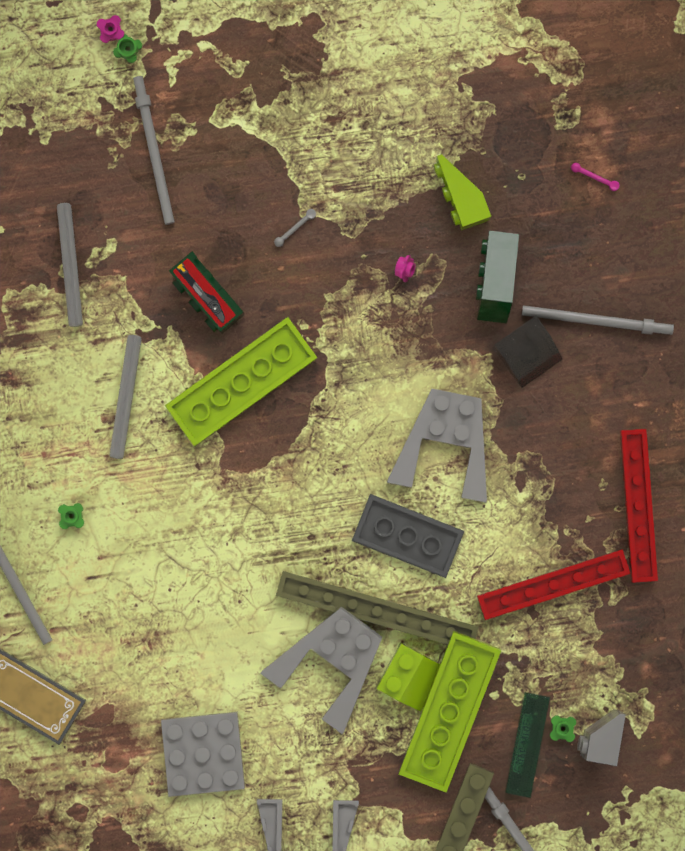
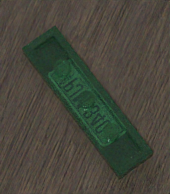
M524 692L505 793L531 798L550 701L549 696Z

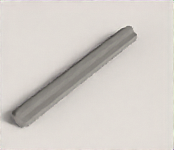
M60 203L57 205L68 323L70 327H79L83 325L72 209L69 203Z
M128 335L109 454L111 458L123 459L142 340L138 335Z

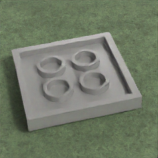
M238 711L161 720L168 797L245 789Z

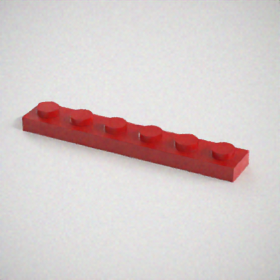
M647 429L621 430L620 440L631 583L658 581Z
M623 549L477 595L484 620H488L631 573Z

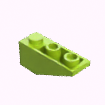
M442 154L436 157L437 163L433 164L437 178H442L445 184L442 191L446 202L451 201L454 210L450 212L455 226L460 225L462 231L489 221L491 214L483 193Z

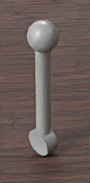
M307 210L306 216L282 237H277L274 240V244L277 247L283 246L284 241L306 221L316 217L315 210Z

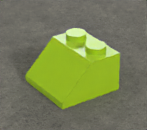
M400 642L376 689L421 712L440 664Z

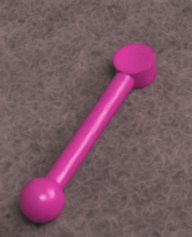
M579 163L571 165L573 172H580L608 185L611 191L619 189V182H611L581 168Z

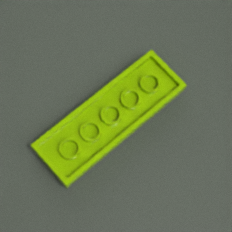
M287 317L167 403L165 407L193 446L196 447L318 358Z
M452 632L400 767L399 775L447 793L500 656V648L461 633Z

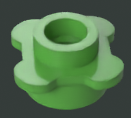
M124 34V37L118 41L117 48L113 50L114 56L127 59L128 63H134L137 60L138 50L142 48V43L140 40H134ZM130 47V50L126 51L125 48Z
M79 503L74 504V506L60 505L58 508V512L61 514L59 526L62 529L72 526L81 528L84 525V520L82 519L83 506ZM70 514L74 516L72 519L69 518Z
M558 715L553 716L551 719L553 724L552 731L550 732L551 739L554 741L565 739L567 742H572L575 739V734L573 733L574 726L576 725L575 718L571 716L568 718H560ZM562 726L565 727V731H561Z

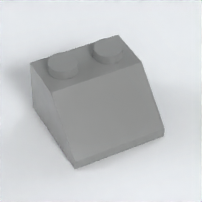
M613 709L584 730V736H579L577 750L580 751V755L586 761L617 766L626 714L620 710Z

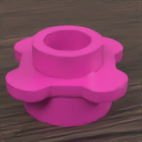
M113 15L110 19H99L97 21V27L101 31L100 40L103 43L117 39L120 40L124 37V31L120 27L121 19L119 16ZM109 27H112L113 30H112V31H108V28H109Z
M407 255L406 258L400 257L395 267V276L403 279V282H407L409 277L411 278L415 272L416 264L410 255Z

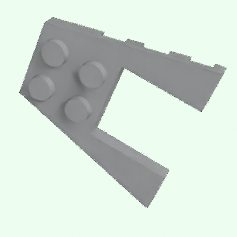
M431 389L387 483L412 488L421 440L427 439L471 448L461 498L487 503L482 400L477 397Z
M340 607L294 646L264 668L260 674L279 688H282L308 651L312 649L351 678L322 718V720L343 734L382 636L343 607Z
M257 799L268 851H282L283 799ZM333 800L332 851H346L359 800Z

